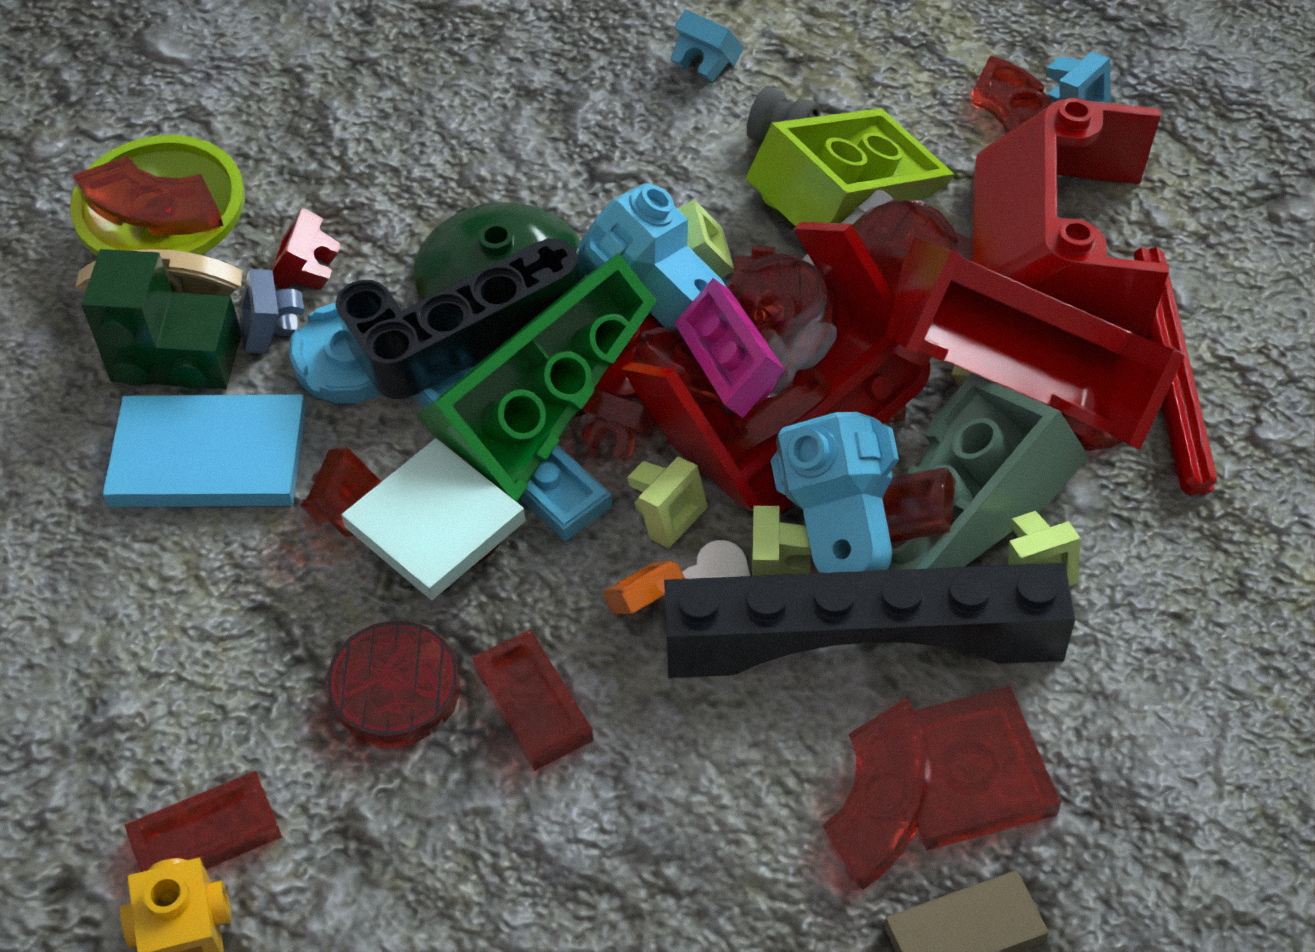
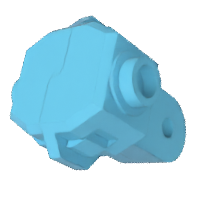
M651 183L641 184L613 199L596 217L578 244L576 253L578 255L579 268L586 276L619 253L657 302L650 313L668 331L681 338L683 337L674 323L710 280L714 278L726 287L721 278L687 246L688 219L674 206L673 199L667 191Z
M835 412L782 427L776 439L777 451L771 458L776 491L786 495V498L803 509L811 555L817 570L820 573L888 570L892 559V545L882 497L892 480L891 470L899 461L893 428L882 424L874 417L859 412Z

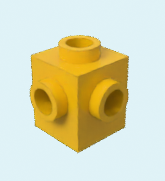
M200 857L191 860L180 858L166 859L155 863L147 871L127 875L131 903L120 906V919L124 938L129 949L137 947V952H224L220 925L232 922L227 891L223 880L211 882Z

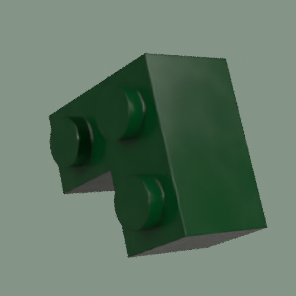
M100 249L81 306L110 381L134 386L155 384L181 386L187 389H227L242 335L231 296L172 292L159 252Z

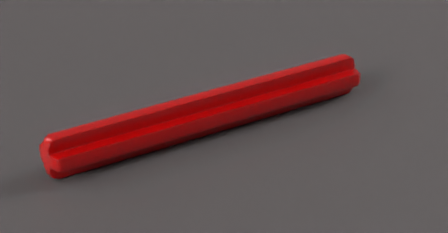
M1141 247L1133 254L1134 260L1167 264L1164 252L1158 247L1150 249ZM1168 274L1147 339L1185 354L1165 396L1162 407L1181 490L1189 496L1196 494L1207 495L1214 490L1217 474L1172 283Z

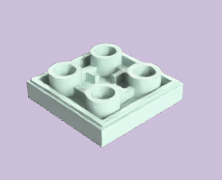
M437 438L341 514L344 527L431 601L526 521L524 508Z

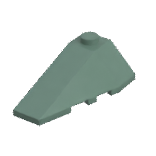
M971 373L932 419L925 434L930 444L919 467L910 466L902 481L907 492L897 512L886 517L892 545V559L888 570L965 567L1013 531L1012 518L1033 511L1038 513L1049 505L1089 457L1062 413L1055 408Z

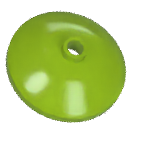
M150 136L120 145L105 153L91 164L82 174L73 190L70 201V216L78 238L95 256H98L100 249L126 251L162 249L203 255L227 237L237 224L245 203V189L236 163L218 146L190 136Z

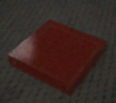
M1010 686L882 719L880 733L926 851L1058 815L1061 801Z

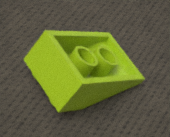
M882 108L772 122L745 179L762 194V199L766 204L780 211L794 226H797L800 222L842 223L854 212L855 206L859 207L878 189L889 194L896 202L915 205L949 184L955 174Z

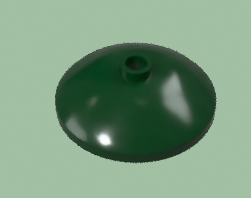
M512 202L488 203L471 207L440 223L421 244L414 263V281L417 295L421 301L538 241L558 238L570 243L577 252L580 239L575 231L561 218L538 207ZM580 269L582 280L586 274Z

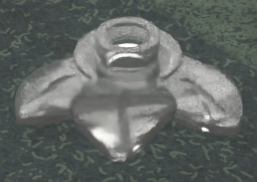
M823 299L816 301L799 313L781 336L774 330H770L762 335L785 369L777 379L773 391L767 398L777 396L792 384L798 370L808 369L819 363L835 342L837 328L832 323H819L826 306V302Z

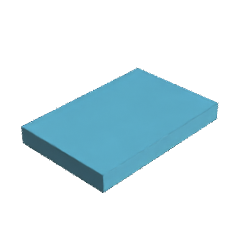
M304 395L123 396L103 490V497L107 506H293L307 409Z

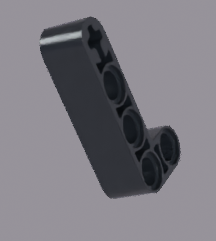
M558 238L544 239L404 310H401L387 288L374 280H358L348 284L337 295L335 306L349 349L376 390L383 396L391 399H405L485 359L581 280L578 255L575 248L567 241Z

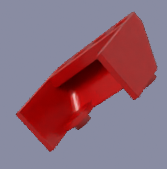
M1079 98L1058 100L982 149L976 157L972 175L969 261L1127 331L1148 338L1169 274V264L1107 257L1106 240L1098 228L1081 219L1057 217V175L1141 184L1160 121V109L1086 101Z
M800 222L793 228L813 264L826 277L833 289L837 306L834 333L826 349L813 363L799 371L781 374L770 395L763 401L756 403L744 418L734 411L726 416L720 405L694 400L693 397L699 399L710 397L704 394L690 393L674 369L631 361L621 369L670 444L687 460L698 465V469L748 511L753 512L754 506H780V513L793 503L786 498V495L776 491L771 458L777 451L776 439L778 433L774 435L769 433L779 424L778 422L777 424L775 423L779 418H775L773 415L787 406L790 408L782 417L790 413L794 415L803 410L807 411L808 408L813 406L823 396L825 391L821 390L813 393V395L803 397L821 388L831 387L828 394L790 425L835 412H859L874 417L884 424L918 395L928 382L931 370L930 362L927 368L892 353L896 342L885 335L895 296L852 224ZM820 280L804 294L818 311L815 312L809 303L803 299L804 312H802L801 307L798 311V317H808L819 312V299L817 297L809 298L808 295L818 294L821 297ZM823 285L824 320L827 326L825 330L826 337L831 319V305L828 293ZM819 316L809 320L802 318L803 320L821 328ZM799 322L801 330L804 331L807 340L811 344L805 350L807 360L823 343V332H816ZM804 352L786 368L802 363L804 361ZM799 414L790 417V420L798 416ZM770 417L774 418L770 423L773 424L774 421L775 425H772L773 427L770 430L767 429L765 433H762L764 430H758L759 425ZM750 437H752L751 440L749 441V442H751V444H750V446H749L748 444H747V446L744 445V446H745V447L743 448L744 450L747 449V448H749V447H751V446H753V445H755V444H757V443H759L758 445H756V446H754V447H752V448H750V449H748V450H746V451H744V452H742V453H739V454H737V455L731 456V455L729 454V452L731 451V449H732L740 440H742V441L737 445V447H736L735 450H734V451H736V452H739V451H742V450H743V449H741L742 446H743L742 444H744V443L746 444V443H747V442H746L747 439H750Z
M917 237L913 238L903 261L885 335L896 342L892 353L927 368L932 357L949 362L1059 410L1065 414V420L1072 431L1095 441L1099 430L1132 447L1141 449L1183 361L1184 353L1134 334L963 258V255Z

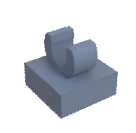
M248 270L239 305L244 352L268 353L273 333L284 337L292 336L298 327L296 315L304 313L302 292L295 289L275 291L272 270Z

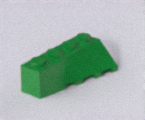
M618 253L591 271L421 410L417 417L434 438L441 441L517 502L528 487L527 483L540 464L551 454L560 441L559 437L577 411L584 407L594 393V387L608 367L614 364L657 301Z

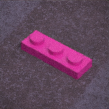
M714 278L710 280L674 323L724 405L742 418L745 417L756 403L763 401L770 395L777 379L785 371L732 292Z

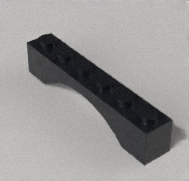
M1065 563L664 580L668 678L731 676L761 663L793 653L828 646L869 642L914 643L940 646L974 654L997 664L1058 662L1065 660L1075 622Z

